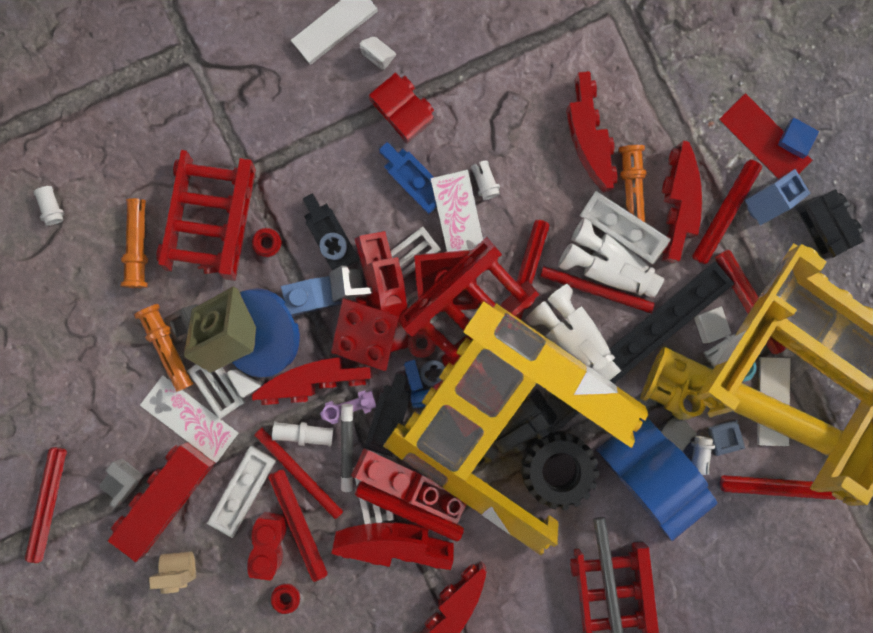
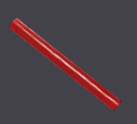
M543 266L540 274L542 278L563 285L568 284L572 288L650 314L654 308V302Z
M263 427L254 434L264 447L335 520L344 512L275 440H272V437Z

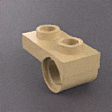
M193 552L161 554L158 565L159 573L149 577L150 589H160L161 594L179 592V588L187 587L188 582L196 579Z

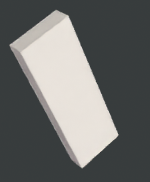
M340 0L291 41L311 65L377 13V7L371 0Z
M595 191L579 215L652 264H655L671 240L597 191Z
M759 357L758 391L790 405V358ZM757 423V445L789 446L788 437Z
M250 446L207 524L233 538L277 459L254 446Z

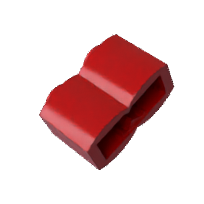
M395 72L369 94V100L398 135L408 144L434 121V116L432 115L434 109L424 97L420 100L413 93L415 87L405 75L400 77Z
M264 512L254 523L252 529V544L254 548L247 562L249 578L271 581L279 570L283 559L281 542L287 531V521L284 514Z

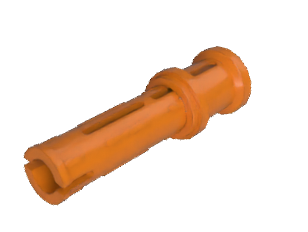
M645 145L622 146L618 148V152L622 154L623 171L620 172V177L622 180H625L626 211L634 215L633 194H636L637 218L645 222L643 179L647 175V171L643 169L642 154L645 151ZM631 156L634 157V167L631 166ZM632 180H635V187L632 185Z
M138 198L126 199V254H123V257H121V262L124 263V280L120 282V287L148 288V283L145 282V264L148 263V258L144 254L146 200L140 199L139 201Z
M154 304L138 311L134 316L136 319H140L147 334L145 336L146 341L153 343L175 391L179 392L193 385V382L169 336L171 329L165 325L158 311L160 306L159 304Z

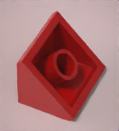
M473 249L414 255L418 299ZM462 291L453 299V303L460 310L479 309V303L467 291Z

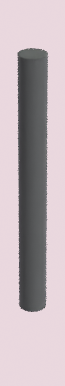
M597 517L593 521L611 633H623L605 517Z

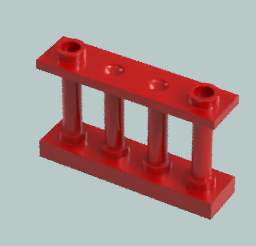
M181 150L180 157L175 160L173 166V174L176 177L163 243L158 245L156 259L159 261L158 265L165 271L172 272L173 262L180 261L214 266L216 270H219L218 273L223 279L236 281L256 173L252 160L240 158L238 168L234 167L233 170L193 164V159L187 150ZM190 176L231 181L232 185H235L233 196L229 195L228 198L187 192ZM185 204L225 209L229 213L228 224L217 226L183 221ZM179 232L221 238V241H224L223 251L214 255L176 249Z
M488 237L483 239L399 317L403 329L411 337L415 333L422 331L445 353L441 357L445 367L448 363L455 365L460 358L456 353L466 338L472 340V338L466 335L456 345H453L430 321L440 311H445L464 330L470 319L453 303V299L462 291H467L480 305L486 302L491 307H494L496 303L475 283V279L480 274L489 270L511 293L500 306L514 316L522 310L529 308L534 303L535 298L540 295L528 280L520 286L497 262L502 253ZM504 316L496 327L494 335L511 320Z
M643 541L631 543L632 552H628V555L611 557L613 569L630 567L631 570L635 571L636 581H633L631 585L616 586L618 599L634 597V600H638L639 611H635L634 615L621 616L622 628L637 627L638 630L641 629L642 633H659L650 550ZM573 549L574 558L570 559V569L572 577L577 576L583 633L610 630L609 617L591 619L589 602L606 600L604 588L587 589L586 572L601 571L600 560H584L581 550Z

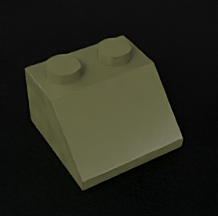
M233 286L196 306L191 311L184 357L210 373L254 351L256 326L236 287Z

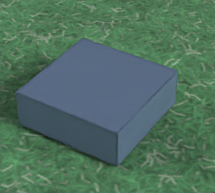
M734 419L707 427L709 438L713 439L712 444L715 445V449H713L715 456L745 449L738 420Z

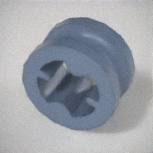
M328 233L320 240V251L326 258L338 260L345 255L347 243L341 235ZM332 238L338 239V245L341 247L339 253L334 251L335 255L328 254L329 248L325 246L328 240L333 242Z
M431 360L422 366L420 372L422 381L428 386H434L441 381L439 376H437V381L435 382L429 381L430 377H425V371L430 370V365H437V370L439 368L442 371L445 369L441 362Z

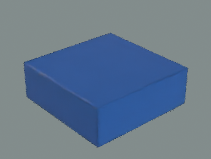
M792 118L777 145L803 159L807 157L819 131L796 118Z
M416 360L406 361L404 367L411 390L422 389L423 384Z

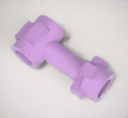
M364 390L358 392L359 398L341 404H335L333 401L325 403V407L320 413L322 420H326L331 424L338 423L342 404H352L353 412L363 409L364 413L371 412L373 408L377 407L372 391L366 392Z

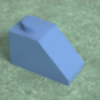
M796 169L747 198L745 202L748 205L747 208L750 215L762 225L790 210L811 193Z
M330 276L281 286L284 301L286 302L285 305L292 316L342 304V301L333 302Z

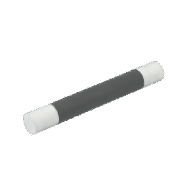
M342 404L341 491L351 492L353 490V477L351 476L353 472V405Z

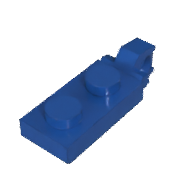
M386 142L379 149V153L388 161L384 168L429 215L437 207L431 178H434V176L410 152H406L403 148L397 152Z

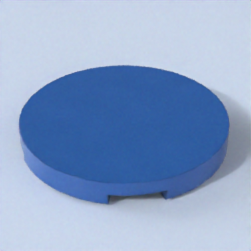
M260 288L248 289L240 292V295L256 326L254 351L232 363L248 375L270 377L284 370L295 359L300 341L299 327L285 306L286 302L277 294Z

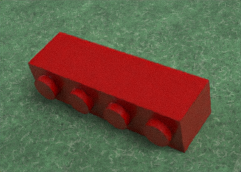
M189 442L180 446L175 445L165 457L168 462L163 469L157 468L147 480L150 486L144 493L139 492L129 504V507L132 508L126 517L122 515L110 529L114 533L108 539V542L135 563L148 553L215 465L214 461Z

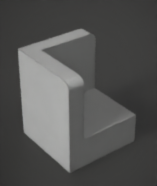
M340 266L329 273L333 302L342 301L343 298L355 300L356 298H365L373 294L372 288H363L361 269L348 270L347 266Z
M122 458L112 462L107 468L106 472L108 475L101 482L100 488L113 498L109 505L116 508L126 501L145 476Z

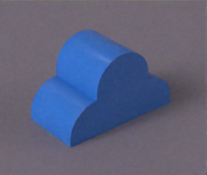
M640 418L639 420L643 423L637 432L633 431L635 443L632 448L612 435L596 451L669 540L673 542L718 503L707 488L709 486L707 481L689 458L672 441L667 439L648 418L645 421Z

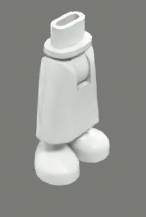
M585 218L577 225L571 241L594 250L593 254L590 255L571 243L566 247L558 262V267L563 270H568L574 266L585 267V276L621 290L634 292L639 296L645 294L655 298L664 282L663 277L654 273V268H649L646 262L626 246L607 234L602 238L595 235L592 223Z
M566 284L548 298V302L564 316L565 321L560 322L545 301L538 305L525 320L532 326L545 325L550 330L546 335L550 341L610 381L621 370L613 362L615 357L611 355L603 336L584 308L581 306L575 310L571 304L570 299L573 289Z

